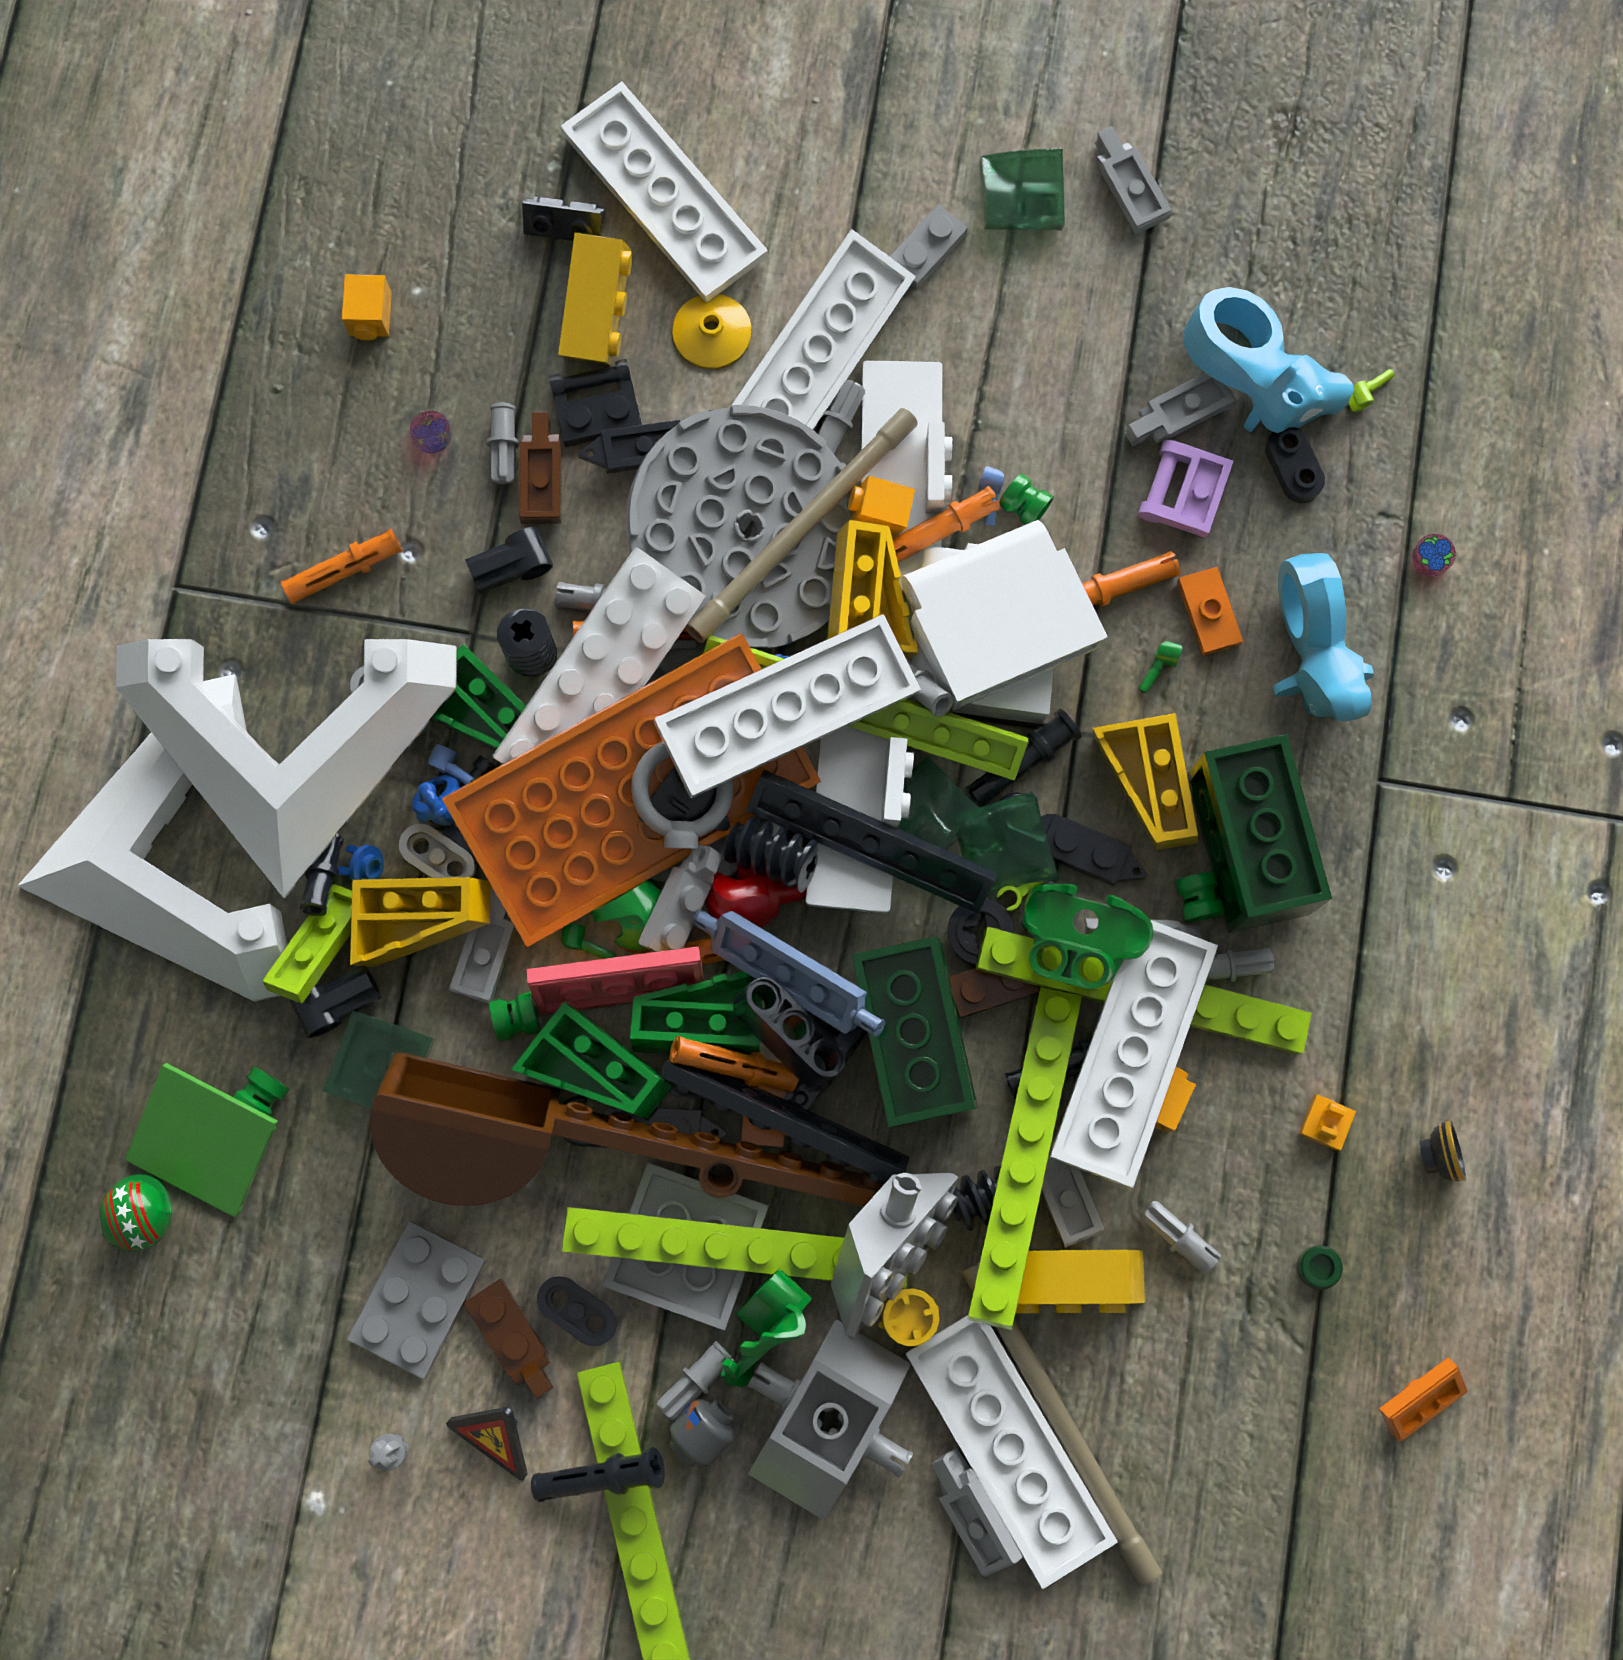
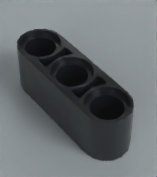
M767 977L757 978L735 996L733 1009L737 1018L801 1082L809 1086H818L842 1071L845 1066L844 1050L776 981ZM752 993L762 998L765 1005L764 1010L755 1006L751 997ZM783 1024H787L793 1029L795 1040L786 1037L782 1028ZM814 1054L819 1055L824 1060L825 1071L820 1070L815 1065Z

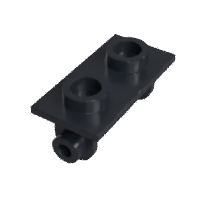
M535 195L534 198H527L526 201H522L524 234L574 241L575 233L602 237L601 224H604L605 208L598 207V203L593 202V204L571 201L569 207L564 206L563 200L540 197V195Z

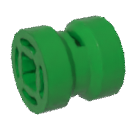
M1020 473L1005 490L999 500V504L1006 512L1017 514L1020 522L1026 525L1042 518L1054 500V496L1046 490H1037L1033 487L1032 480L1023 473Z
M1215 872L1194 874L1174 882L1177 894L1183 898L1184 907L1181 912L1185 923L1207 920L1225 913L1223 901L1217 898L1215 891L1218 886Z
M531 991L518 994L515 1000L506 1001L501 998L489 1001L492 1024L498 1042L511 1040L515 1034L522 1032L527 1035L540 1033L539 1016Z
M254 1066L247 1075L248 1083L243 1090L236 1091L232 1097L271 1117L273 1115L272 1107L276 1101L283 1100L290 1089L273 1076ZM254 1094L258 1095V1096L261 1097L263 1100L261 1101L260 1099H258L257 1097H255Z

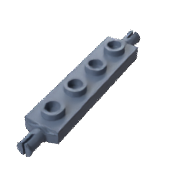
M699 910L694 915L692 925L711 936V951L756 979L761 977L773 979L801 1007L841 1032L847 1034L856 1029V1026H859L872 1034V1036L877 1037L883 1031L885 1021L865 1010L866 991L733 911L721 915L718 920L703 910Z

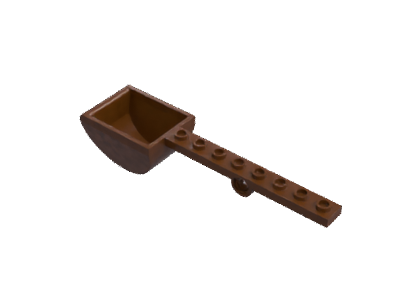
M402 1052L393 1055L371 1108L370 1132L372 1142L385 1168L396 1180L414 1193L432 1201L455 1206L489 1204L519 1191L528 1184L541 1168L552 1135L699 1168V1182L702 1189L708 1195L715 1198H726L733 1195L740 1188L742 1180L748 1179L865 1206L884 1185L869 1178L866 1171H862V1174L845 1170L844 1166L833 1161H821L818 1164L805 1161L802 1156L789 1151H780L778 1154L762 1151L758 1145L746 1141L732 1144L720 1141L717 1136L707 1132H695L694 1135L677 1131L675 1126L664 1122H654L652 1125L636 1122L632 1116L621 1112H612L610 1115L593 1112L591 1107L582 1103L570 1102L567 1105L559 1104L561 1089ZM716 1164H726L732 1170L726 1175L719 1176L713 1174L710 1168Z

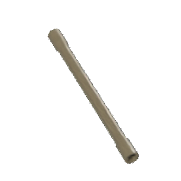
M900 408L878 430L876 436L716 598L710 600L687 623L685 628L693 639L699 643H704L728 618L730 612L890 450L895 449L917 427L918 422L909 410Z
M980 1262L961 1272L972 1292H974ZM1014 1318L1012 1330L995 1327L1096 1506L1118 1541L1119 1550L1139 1586L1155 1580L1162 1574L1160 1567L1144 1539L1136 1532L1017 1321Z

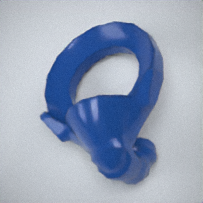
M441 775L419 786L412 800V808L417 815L416 818L421 823L432 820L443 826L452 825L454 820L442 798L460 788L458 780L451 775ZM446 783L445 791L437 797L435 786Z

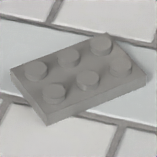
M409 1221L347 1340L422 1379H426L487 1260Z

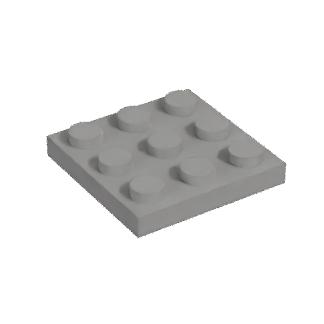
M647 1162L629 1214L762 1228L769 1206L737 1194L726 1198L712 1197L702 1189L698 1180ZM613 1257L603 1287L726 1330L746 1271Z

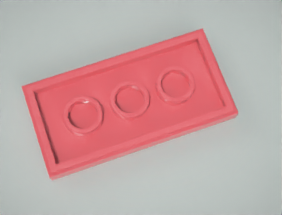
M699 946L526 969L528 986L538 1012L541 1015L555 1013L563 1002L580 1010L633 1003V997L682 984L688 986L705 981Z

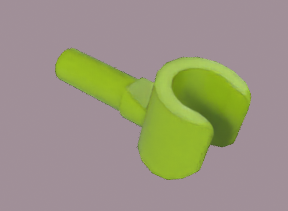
M1388 369L1372 381L1367 383L1360 381L1354 385V391L1348 402L1352 412L1361 411L1374 403L1371 392L1395 377L1391 369Z
M1044 870L1018 887L1005 886L998 892L997 899L1007 892L1015 893L1017 895L1016 904L1006 909L1008 912H1014L1021 907L1022 898L1027 896L1031 889L1050 880L1051 876Z

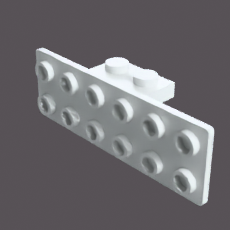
M864 361L862 387L865 389V395L862 399V449L900 408L909 410L918 422L917 427L895 449L890 450L861 479L862 483L870 475L915 489L908 526L903 531L905 532L941 513L944 500H951L952 475H945V461L952 460V437H945V422H942V363ZM942 539L898 563L901 575L899 582L902 593H904L902 576L921 569L924 550L941 547Z
M846 726L820 740L817 774L821 782L816 784V793L898 829L901 818L908 819L910 793H903L904 777L911 778L914 753L906 752L907 739L890 737V740ZM818 843L816 869L811 882L807 886L806 904L808 906L884 914L890 911L893 876Z

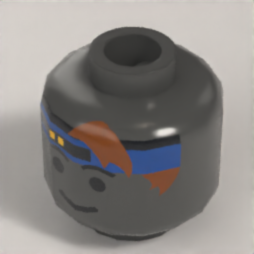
M703 1399L694 1400L670 1425L672 1439L669 1444L671 1449L680 1460L693 1467L696 1464L708 1466L712 1464L734 1441V1430L730 1423L733 1420L732 1413L724 1404L717 1400L713 1403Z

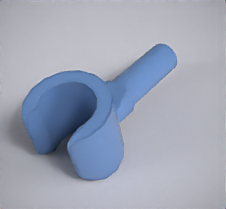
M985 467L978 487L984 489L989 486L996 495L995 498L991 499L993 502L999 500V494L1004 482V474L994 468ZM995 511L986 515V526H995Z
M436 744L428 760L431 766L437 768L438 771L445 775L454 776L465 785L476 780L454 765L458 756L457 752Z

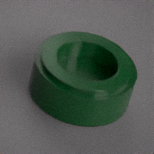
M1322 1245L1311 1246L1305 1249L1297 1260L1299 1278L1308 1287L1328 1289L1334 1286L1342 1276L1343 1265L1341 1258L1330 1247Z

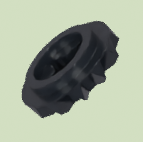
M990 899L985 900L979 914L961 906L957 907L951 915L947 927L949 945L960 959L974 965L977 963L980 949L977 948L975 935L969 934V931H963V929L975 928L981 919V915H984L985 928L991 927L1014 934V924L1008 911L1002 905Z

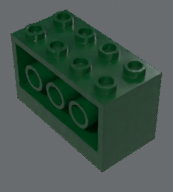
M1283 734L1204 752L1187 773V778L1212 872L1216 873L1218 881L1216 888L1219 899L1223 901L1225 909L1224 918L1228 933L1308 916L1332 899L1288 735Z
M938 936L852 954L858 987L867 992L865 1010L885 1021L884 1029L879 1036L874 1037L869 1032L868 1034L888 1127L978 1109L944 949Z

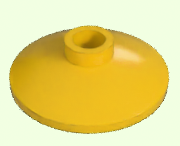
M718 294L706 303L699 295L687 301L677 312L672 327L673 340L680 355L692 365L703 369H720L735 363L746 352L751 340V323L745 309L734 299ZM709 321H715L719 324L714 330H709L704 325Z

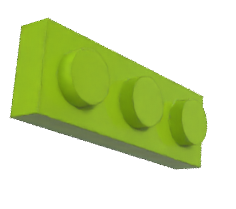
M335 884L332 885L327 904V913L324 916L308 915L262 980L268 991L301 1004L304 1002L351 934L352 890Z

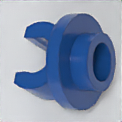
M348 845L345 851L353 854L349 868L339 866V873L352 880L379 879L384 868L381 851L371 845H363L361 847Z

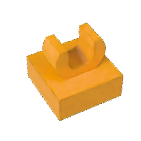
M1318 1094L1313 1095L1298 1135L1335 1151H1341L1356 1111Z

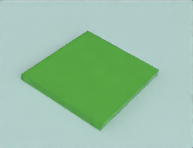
M165 1063L159 1070V1075L131 1145L126 1152L125 1160L236 1218L242 1211V1206L272 1134L276 1130L278 1120Z

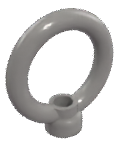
M662 741L649 749L635 768L631 785L633 803L644 823L658 834L664 836V848L698 849V837L712 831L728 813L733 798V779L716 787V797L713 805L699 819L691 822L668 820L658 813L652 805L648 789L653 770L660 762L670 757Z

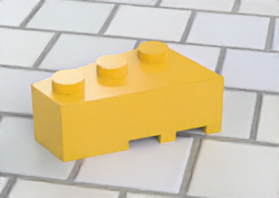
M581 233L574 234L559 356L565 359L611 365L612 357H618L621 346V333L617 332L620 316L623 317L626 310L627 293L625 292V287L632 267V250L623 240Z
M848 520L837 532L827 640L884 614L904 656L910 660L919 652L916 640L913 641L908 621L910 613L907 602L904 603L899 582L901 575L889 526Z
M1176 713L1092 728L1098 747L1154 848L1162 850L1197 844L1198 832Z
M471 877L352 880L350 965L377 967L490 924V882Z
M1029 1251L1016 1313H1039V1304H1056V1313H1082V1304H1099V1313H1126L1125 1304L1145 1303L1143 1251Z

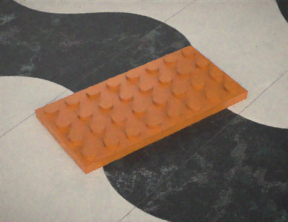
M740 633L442 798L526 947L538 942L690 855L692 849L664 848V836L658 834L639 820L631 792L633 773L642 756L653 746L662 742L653 722L654 718L762 670L743 634ZM801 747L734 778L733 798L727 813L731 824L730 828L727 831L712 830L698 837V844L704 846L712 844L729 834L737 822L745 824L754 815L747 812L746 809L764 769L807 789L820 783L821 780L804 748ZM671 757L660 762L653 770L649 780V797L652 796L673 768L674 763Z

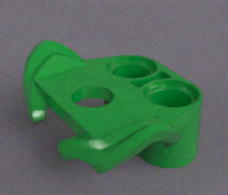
M1044 884L1034 887L1026 901L1023 924L1034 935V946L1030 951L1029 961L1032 969L1038 975L1084 989H1097L1106 986L1113 980L1124 960L1141 957L1150 947L1154 932L1151 920L1141 910L1122 899L1108 895L1106 899L1108 905L1073 896L1077 892V886L1072 884ZM1084 909L1093 911L1098 918L1096 930L1088 935L1080 933L1074 925L1076 914ZM1051 945L1058 948L1062 955V962L1055 970L1047 968L1042 961L1044 950ZM1090 957L1099 959L1104 967L1102 977L1096 982L1087 979L1083 972V965Z
M780 1268L751 1295L736 1313L760 1339L745 1341L740 1346L741 1354L744 1355V1358L738 1365L729 1359L722 1363L724 1371L720 1375L730 1386L744 1387L748 1385L754 1375L756 1362L768 1350L783 1342L801 1338L805 1333L806 1322L802 1311L812 1298Z

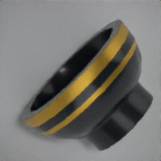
M1450 1120L1441 1123L1434 1128L1429 1139L1420 1140V1150L1427 1174L1439 1172L1442 1177L1451 1181H1466L1463 1156L1453 1122Z

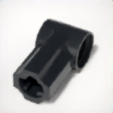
M536 527L518 530L508 536L504 544L465 559L479 594L518 578L521 580L538 578L553 568L551 557L539 529Z
M363 965L326 985L324 983L316 984L302 1004L291 999L289 1000L307 1038H314L333 1030L342 1023L341 1019L381 1000L382 997L374 977L369 969Z

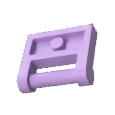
M1164 440L1159 451V455L1162 457L1147 501L1141 503L1138 516L1148 522H1160L1207 538L1233 460L1177 441ZM1181 461L1189 465L1173 509L1162 504L1176 464Z

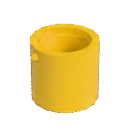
M914 1288L901 1289L894 1300L888 1298L884 1302L881 1321L878 1326L884 1329L886 1334L899 1344L919 1346L929 1341L936 1333L940 1321V1308L936 1305L934 1299L924 1291Z

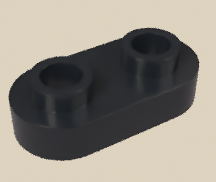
M1289 427L1279 433L1272 432L1266 442L1265 452L1284 494L1296 503L1313 501L1325 485V475L1307 436L1300 428ZM1282 440H1291L1294 443L1295 447H1285L1283 445ZM1299 475H1308L1311 483L1305 484L1301 482Z
M561 1276L552 1277L546 1280L539 1288L537 1304L541 1313L581 1343L588 1346H599L605 1344L613 1337L617 1328V1319L614 1311L572 1279ZM558 1290H563L568 1295V1302L563 1307H558L553 1302V1295ZM593 1315H598L603 1320V1327L599 1332H592L588 1328V1319Z

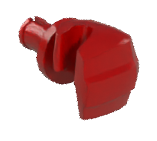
M737 865V880L720 872H716L713 875V884L704 903L709 915L717 920L721 915L733 911L762 928L770 924V920L777 918L780 905L805 900L807 888L801 893L797 890V886L788 888L783 885L782 880L774 882L767 877V874L760 876L755 874L752 868L745 870Z

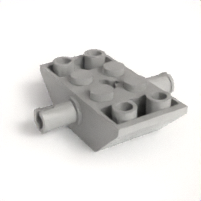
M900 1173L892 1175L848 1224L831 1282L843 1327L848 1336L854 1338L865 1324L871 1327L880 1316L884 1307V1301L887 1298L894 1300L898 1296L905 1283V1276L909 1272L915 1275L926 1259L927 1250L930 1247L936 1250L942 1243L948 1227L943 1225L944 1220L950 1216L958 1200V1197L953 1195L958 1176L953 1173Z
M835 1319L801 1381L797 1379L793 1382L761 1361L755 1373L769 1380L770 1384L753 1375L747 1387L753 1388L781 1405L779 1410L782 1411V1414L751 1466L748 1475L824 1520L845 1488L859 1461L864 1460L865 1457L900 1478L906 1468L891 1459L890 1456L893 1455L908 1464L913 1452L907 1451L879 1434V1426L888 1412L911 1364L859 1332L854 1338L848 1336L845 1333L843 1323ZM832 1408L839 1410L837 1418L842 1422L839 1428L831 1426L828 1431L821 1428L822 1419L818 1417L819 1413L822 1410L829 1412Z

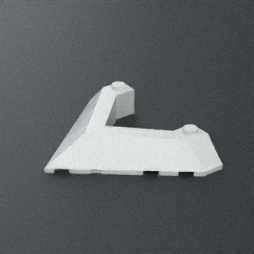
M147 639L118 645L116 650L117 690L283 898L289 895L300 877L320 857L336 837L335 835L340 828L351 819L391 770L393 763L430 722L429 719L442 703L447 701L453 694L457 683L456 646L409 639H365L364 682L282 763L278 764L203 689V646L192 639Z
M230 675L203 681V689L247 732L237 677ZM151 732L25 876L18 887L254 1002L279 997L280 995L268 991L262 980L287 946L281 911L271 904L227 913L144 860L153 847L151 843L164 824H169L187 798L185 794L192 786L191 781Z

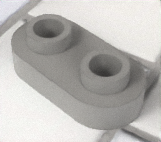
M415 824L408 827L402 833L399 840L401 855L410 865L428 877L453 878L449 875V869L454 864L463 865V872L458 877H476L477 866L470 853L431 826ZM421 841L429 842V849L424 854H418L415 850L416 845Z

